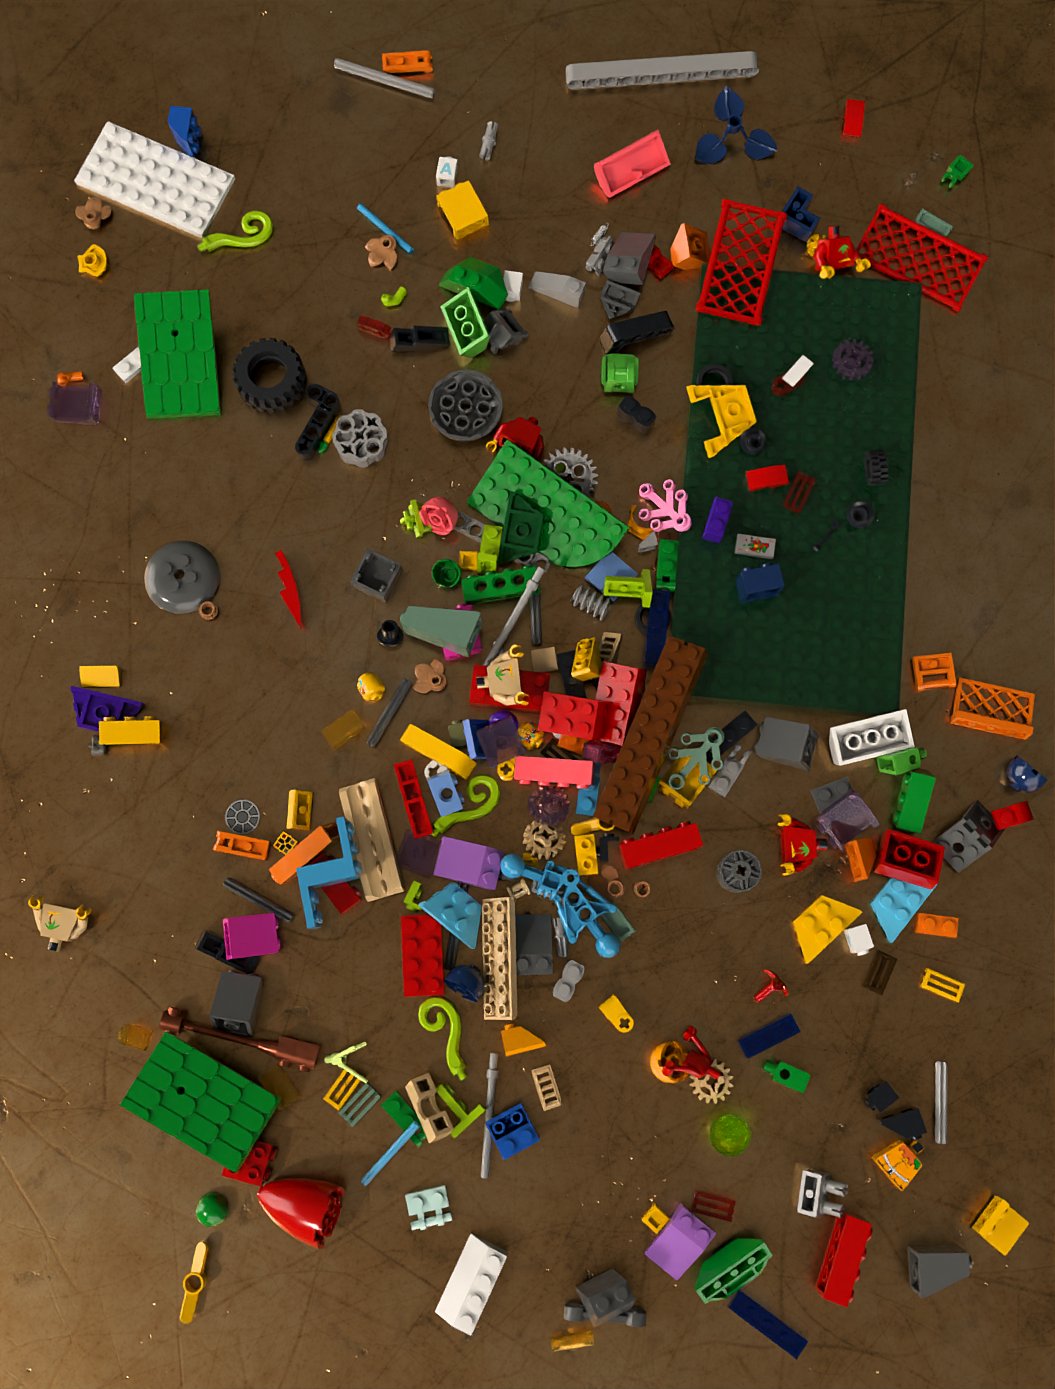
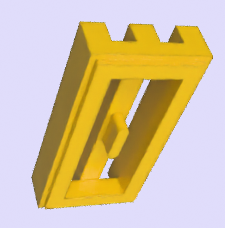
M926 968V974L923 976V982L920 984V987L959 1003L965 983ZM934 975L960 987L956 989L929 977ZM930 982L944 989L952 991L957 995L955 997L946 992L927 985V983Z
M345 1069L323 1098L339 1111L361 1081L358 1078L338 1105L336 1101L354 1077V1075L350 1074L333 1100L329 1097L348 1071Z

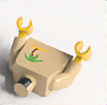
M513 645L510 650L500 654L490 662V666L487 667L488 676L476 677L478 689L489 688L490 697L506 706L528 705V702L523 701L524 696L529 695L521 692L518 660L515 658L524 655L521 652L517 653V649L522 647L521 645Z
M32 895L28 904L33 908L34 917L41 936L50 938L48 950L60 952L62 941L73 942L74 939H77L87 929L88 915L92 911L91 908L84 911L83 905L77 909L47 903L42 905L44 897L39 896L36 901L34 895Z

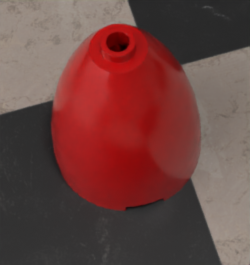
M289 1178L272 1181L261 1186L257 1198H259V1203L267 1215L284 1231L303 1243L322 1249L325 1244L323 1242L324 1239L328 1236L331 1237L342 1208L339 1199L344 1194V1188L321 1180Z

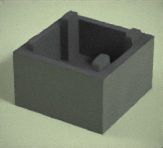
M367 548L350 582L354 588L386 603L403 572L401 564Z

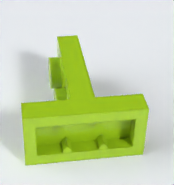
M484 524L480 552H478L477 557L478 575H485L487 572L497 573L503 527Z
M642 569L641 578L605 576L603 595L641 598L642 607L650 608L653 593L650 569Z
M441 1083L436 1087L437 1093L461 1120L453 1127L454 1130L450 1133L453 1138H456L486 1108L480 1102L468 1113L466 1111L468 1107L461 1099L457 1101L453 1096L455 1092L449 1084L444 1085Z

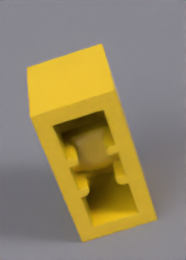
M594 834L574 836L579 877L598 875Z

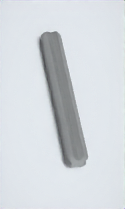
M937 1061L935 1081V1142L946 1144L948 1063Z

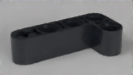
M661 311L612 323L605 328L599 340L606 355L617 354L624 345L671 333L674 330V325L668 312Z
M311 384L306 389V395L310 404L317 408L295 444V450L303 461H309L314 457L320 442L341 409L338 395L318 384ZM314 393H320L318 397H312ZM330 401H336L334 405H328ZM322 416H326V417H327L326 420H324V421H319V418H320V417H322ZM312 432H318L315 437L310 436Z

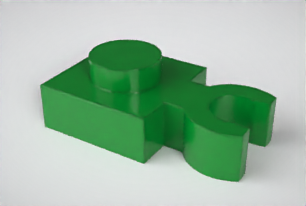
M959 155L948 167V172L944 174L941 181L944 182L946 179H950L949 188H952L957 179L961 181L972 170L974 165Z

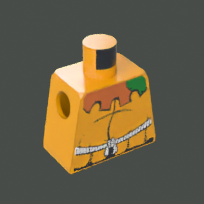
M897 1140L874 1154L872 1159L899 1190L903 1191L922 1167L921 1162L916 1156L924 1148L917 1140H914L908 1146L904 1142Z

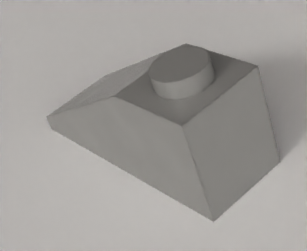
M535 271L528 288L579 308L585 294L586 283L566 275Z

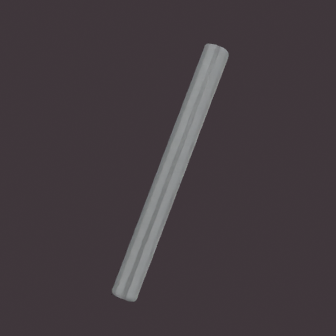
M335 59L334 67L428 98H433L434 88L343 59Z

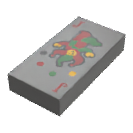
M737 534L734 554L773 559L776 539Z

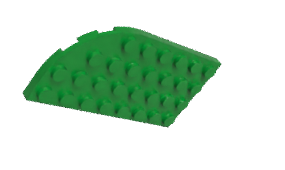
M509 439L506 440L467 500V503L504 528L510 491L516 492L545 515L538 553L547 557L550 562L561 566L579 567L603 559L617 547L630 528L626 523Z

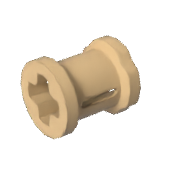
M523 878L520 879V882L510 887L506 886L510 897L514 901L525 894H531Z

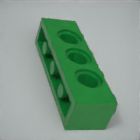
M527 565L519 570L510 568L503 570L502 573L487 572L484 576L479 577L477 575H469L466 577L467 579H461L464 602L467 605L521 597L527 587L528 580L532 579L537 568ZM524 578V582L521 585H516V580ZM540 580L538 588L531 595L542 593ZM500 581H506L503 588H497V584ZM487 584L486 590L479 591L480 585Z

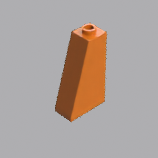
M335 822L319 826L269 869L273 880L280 885L288 883L297 876L296 868L308 866L323 853H327L340 843L338 826Z

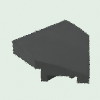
M607 280L600 299L609 320L633 312L641 293Z

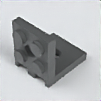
M977 800L970 806L961 820L932 842L946 846L944 858L959 873L992 849L1005 828L997 830L992 814ZM955 843H961L964 850L957 849Z

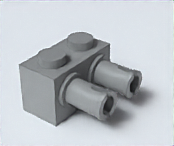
M815 1169L803 1170L797 1212L812 1217H823L826 1214L843 1218L845 1212H842L841 1209L845 1210V1205L830 1202L828 1200L829 1192L846 1197L848 1191L844 1190V1188L848 1189V1184L831 1180L832 1174Z

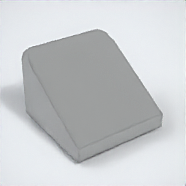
M655 531L639 544L638 553L657 548L658 542Z

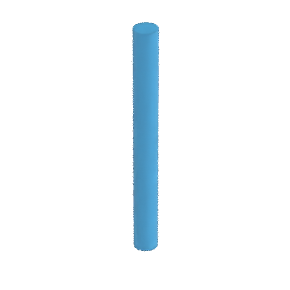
M362 203L357 206V209L383 232L394 237L396 243L409 254L413 252L414 248L366 206Z
M414 1121L361 1179L363 1185L367 1186L420 1127L418 1122Z

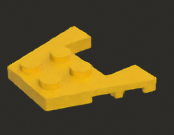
M690 385L686 387L691 403L710 398L720 429V436L703 441L708 458L714 457L722 448L726 447L732 440L740 436L743 431L757 422L746 385Z

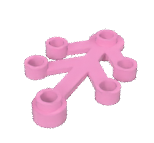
M668 479L663 484L666 490V502L656 494V489L651 484H642L639 488L640 496L646 500L651 499L661 509L652 511L645 508L641 509L639 518L643 521H648L653 518L670 516L673 519L664 522L654 519L650 524L651 529L659 532L662 529L675 528L677 531L683 532L691 527V517L686 514L688 494L684 490L676 492L675 498L679 501L678 513L674 510L675 482Z

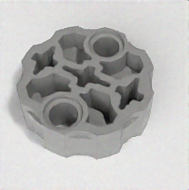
M358 409L338 419L336 429L332 433L334 446L344 462L357 465L358 467H368L371 463L380 461L384 457V451L389 444L387 430L378 415ZM345 425H351L347 430L342 429ZM374 447L379 448L377 452L370 451Z

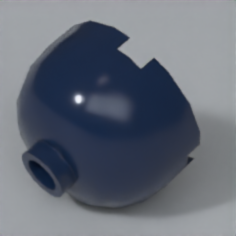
M1017 755L1008 765L1007 777L1011 781L1009 785L1018 792L1020 790L1035 792L1048 781L1041 773H1038L1031 765Z
M472 964L470 966H456L447 974L444 980L448 988L454 993L458 991L463 994L462 998L470 1002L476 1003L484 991L485 983L480 974V969Z

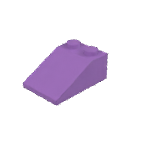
M443 836L433 875L486 890H495L500 872V864L505 851Z
M680 1203L670 1217V1220L661 1229L644 1254L674 1279L678 1280L706 1249L716 1235V1232Z

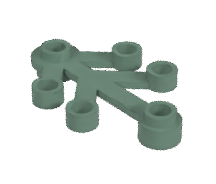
M711 727L703 734L687 732L681 736V742L685 745H689L691 742L705 741L700 748L679 749L673 747L669 750L668 755L673 760L679 757L693 756L679 773H674L669 778L671 788L675 790L681 789L685 784V777L698 762L700 768L699 782L707 785L711 781L706 752L710 747L713 754L712 768L720 770L723 767L724 763L720 757L719 745L724 741V732L720 728ZM712 733H716L718 735L717 740H713L711 738ZM685 735L690 736V742L684 741ZM672 750H676L678 752L677 757L672 756ZM714 761H720L721 766L715 767ZM703 775L708 777L707 782L702 781L701 777ZM674 778H680L681 783L676 784L674 782Z

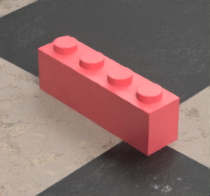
M516 756L514 779L520 780L519 784L531 785V781H537L538 785L550 786L551 782L558 783L557 787L569 788V784H577V788L588 789L589 785L594 786L596 762Z

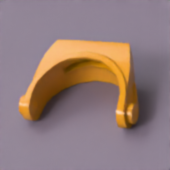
M632 505L630 508L631 514L627 521V525L630 526L628 532L644 540L654 530L640 527L635 523L633 513L637 506Z

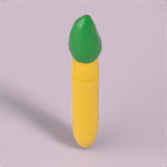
M341 414L334 419L323 440L320 442L318 453H322L327 449L328 443L332 439V433L336 429V422L342 416Z

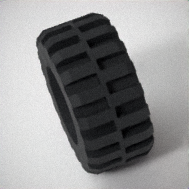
M261 338L257 343L252 341L249 343L250 346L248 348L244 346L241 349V355L237 354L235 358L237 363H234L232 368L234 371L232 374L239 394L251 408L255 409L257 407L258 411L263 413L265 410H268L269 413H275V410L282 412L285 411L284 408L287 406L291 408L294 405L293 402L295 400L299 401L301 398L300 392L303 393L305 391L304 383L307 382L306 371L299 354L291 345H287L283 340L277 342L276 338H270L269 340ZM279 364L286 368L284 379L276 386L263 388L255 385L253 382L256 372L265 365Z

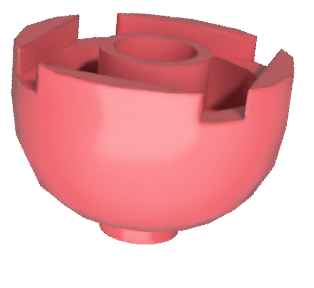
M441 496L428 500L419 512L423 524L426 527L429 524L433 528L432 532L440 535L449 534L458 521V510L454 503Z

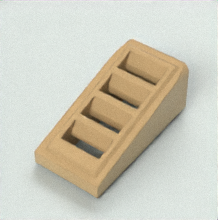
M604 632L598 647L602 664L604 659H608V662L617 663L622 634ZM608 638H614L615 642L608 641ZM610 645L613 646V648H606V646Z
M551 1065L531 1070L543 1111L563 1105ZM549 1073V1076L540 1079L537 1077L539 1074ZM551 1080V1084L540 1087V1083ZM554 1088V1092L543 1095L542 1091ZM556 1096L557 1100L548 1103L545 1102V1099Z

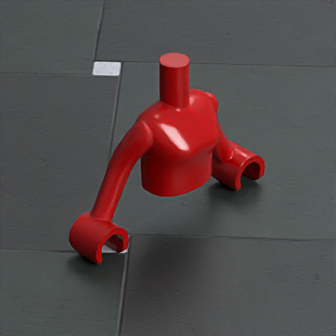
M693 1026L687 1028L683 1039L687 1042L693 1041L701 1054L691 1049L682 1065H676L674 1061L668 1060L662 1069V1074L665 1076H671L675 1070L689 1073L696 1078H701L708 1074L718 1080L721 1072L711 1067L710 1054L697 1038V1030Z

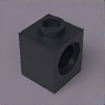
M884 1080L879 1081L863 1094L867 1099L865 1100L866 1105L872 1111L875 1110L879 1113L899 1099L888 1082Z

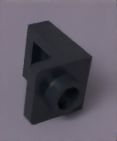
M614 833L603 834V837H599V846H595L596 857L600 858V862H608V842H619V837H615Z

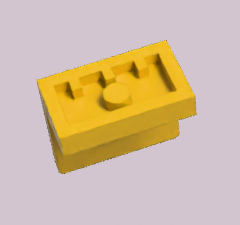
M995 1195L972 1226V1229L1003 1255H1007L1027 1228L1029 1222L1014 1211L1005 1200Z

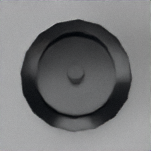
M758 428L746 429L739 439L741 449L748 454L759 453L764 448L766 442L764 433Z
M862 501L855 502L848 508L847 520L853 527L864 528L873 521L874 511L868 503Z
M393 620L384 621L382 628L377 633L378 642L388 647L400 645L404 637L403 631Z

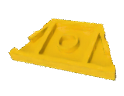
M819 896L793 921V926L798 936L797 939L803 952L804 962L808 964L863 912L826 896Z

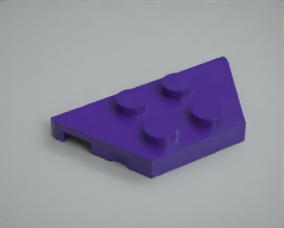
M75 686L70 688L74 699V711H76L77 727L99 732V721H104V717H116V721H124V717H134L144 706V703Z

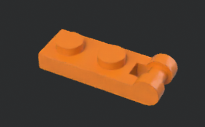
M427 50L382 54L384 73L415 71L429 73L433 70V65L430 62L432 60V53Z
M217 831L216 837L218 838L213 847L214 851L267 860L270 841ZM225 839L230 840L228 847L224 846Z

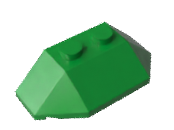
M468 257L448 269L439 283L440 287L458 294L467 287H470L476 301L498 310L508 296L500 268L472 257Z
M736 1238L702 1263L694 1288L704 1304L710 1301L726 1299L759 1276L765 1268L768 1259H771L772 1253L763 1240Z

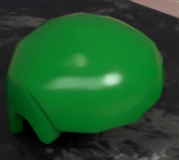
M451 559L438 560L433 565L431 572L434 582L444 588L456 586L462 577L460 565Z
M208 1192L203 1195L196 1207L197 1219L206 1227H215L221 1224L226 1218L228 1211L225 1197L217 1192Z

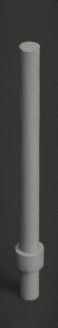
M538 566L532 579L528 580L523 595L483 666H490V662L496 658L531 594L538 588V582L545 571L542 567Z
M490 1053L489 1069H487L486 1075L488 1078L485 1122L492 1119L494 1115L496 1078L499 1076V1070L497 1069L498 1053ZM486 1124L484 1127L481 1178H489L492 1136Z

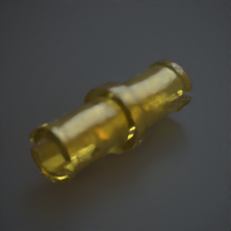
M592 1331L575 1335L574 1333H569V1336L551 1338L553 1352L567 1349L575 1351L579 1347L594 1346Z

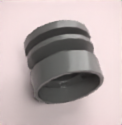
M736 850L725 855L719 861L716 870L718 882L724 889L733 893L751 890L758 884L762 874L760 861L754 854L745 850ZM738 867L744 868V872H742V875H737L736 871L738 870Z

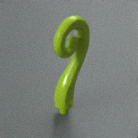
M262 211L248 212L242 218V229L250 235L258 233V226L249 225L252 220L257 219L262 221L264 225L263 230L259 234L252 237H239L225 233H215L202 238L203 243L197 245L200 252L206 249L208 252H211L221 246H258L271 236L273 221L268 214Z
M485 774L476 775L471 778L466 786L468 798L476 803L484 801L486 798L485 792L479 794L474 792V787L477 784L483 783L489 787L491 792L487 802L475 809L458 810L443 817L440 816L432 823L434 828L431 835L435 838L439 833L444 834L457 822L478 819L490 813L496 807L500 798V787L497 780Z
M442 996L429 997L425 999L419 1008V1021L426 1030L438 1031L445 1025L446 1017L443 1012H438L437 1021L431 1023L427 1017L428 1011L432 1007L438 1006L447 1012L451 1028L446 1059L452 1075L457 1074L460 1080H463L467 1077L464 1071L467 1066L459 1052L461 1037L459 1012L455 1005L447 998Z

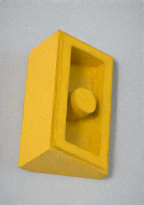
M80 666L79 668L82 687H121V668L119 666Z
M290 790L287 829L310 830L313 791Z

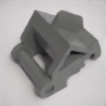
M510 308L494 310L484 320L490 334V350L494 355L499 348L502 350L510 344L517 345L529 335L527 330L524 331L511 314ZM504 319H507L516 332L512 331Z

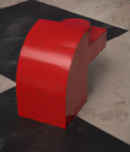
M1028 801L991 811L997 830L1034 820Z

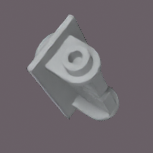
M610 235L608 238L603 237L599 240L594 249V252L598 255L591 254L586 262V269L589 271L595 270L597 276H600L604 269L607 255L614 245Z

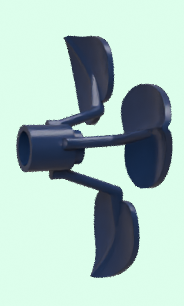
M726 86L716 99L714 113L719 120L728 119L727 129L720 141L715 134L702 136L697 143L695 158L697 161L705 164L721 161L727 152L725 145L722 144L728 133L736 134L739 131L742 132L744 139L748 141L745 145V151L752 159H763L775 153L777 145L774 139L761 129L752 130L750 137H747L744 127L741 126L742 118L740 116L744 110V103L739 95L732 91L729 86Z

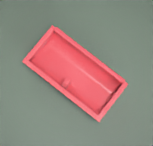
M656 130L595 163L594 171L604 194L610 198L669 166L670 161L660 133Z

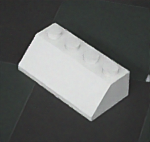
M906 709L830 727V751L833 763L839 766L915 747Z
M471 1233L435 1312L451 1326L471 1336L504 1265L508 1251Z

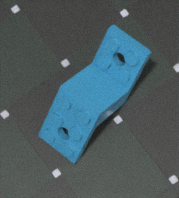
M345 817L336 818L344 858L296 868L308 929L321 928L320 923H323L322 912L318 911L317 903H320L319 895L314 889L360 879V873H362L361 862H358L356 859V854H359L358 846L352 839V835L355 834L354 826Z

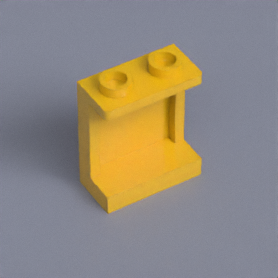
M469 180L464 183H458L455 187L443 190L439 195H436L437 204L442 208L450 222L456 240L489 225L488 215Z
M693 756L676 759L658 783L660 787L658 790L666 796L671 795L675 798L674 802L681 808H689L705 787V785L699 782V762L685 777V784L681 789L675 790L669 785V778L674 773H679ZM707 762L708 773L712 777L717 770H714L711 764ZM703 775L701 777L703 782L708 781V777L706 775ZM676 777L674 778V782L676 784H680L681 779Z

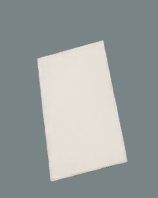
M802 355L782 379L793 387L814 363Z

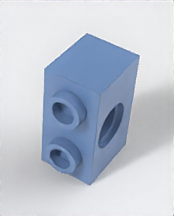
M449 770L427 778L441 817L463 809L461 803L465 801L461 791H456L455 785L458 782L454 773L450 775ZM450 788L452 794L449 797L442 796L441 792L443 789Z

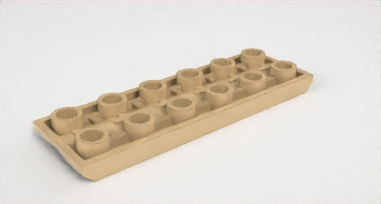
M376 778L339 789L345 818L353 823L355 834L352 835V839L358 846L359 854H356V859L358 862H361L362 866L360 879L366 900L370 902L404 892L405 889Z
M512 897L482 899L483 979L485 983L483 991L484 1020H515L518 1014L515 901Z

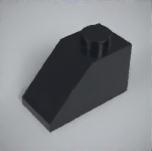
M916 1107L876 1118L877 1123L907 1139L910 1138L911 1141L922 1138V1134L927 1133L920 1110Z

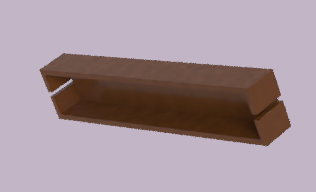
M668 636L593 817L634 834L709 653L705 648L692 643L687 644L681 639Z

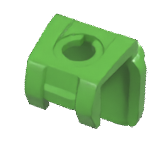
M607 354L603 357L601 382L604 385V392L634 393L635 386L638 384L639 361L637 357L631 354Z

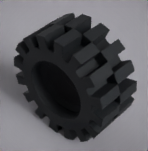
M883 449L866 451L864 471L868 485L886 484L889 468L887 467L888 461H886L885 451Z

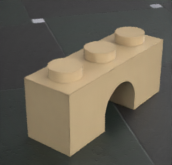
M427 1073L410 1080L405 1088L429 1144L447 1137L454 1128L446 1110L441 1112L436 1104L435 1093L437 1090L430 1074Z

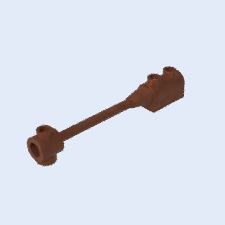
M170 1006L168 1010L164 1011L159 1025V1029L164 1031L163 1034L166 1031L174 1036L176 1034L180 1035L184 1029L254 1047L279 1060L278 1065L290 1067L291 1063L299 1065L298 1070L310 1072V1068L315 1069L322 1044L286 1035L280 1036L279 1042L257 1040L186 1022L184 1010Z

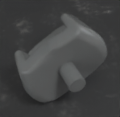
M93 735L92 744H88V747H92V755L104 754L106 745H99V736Z

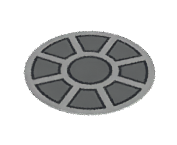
M248 800L233 802L225 814L226 825L236 834L252 832L260 820L257 806Z

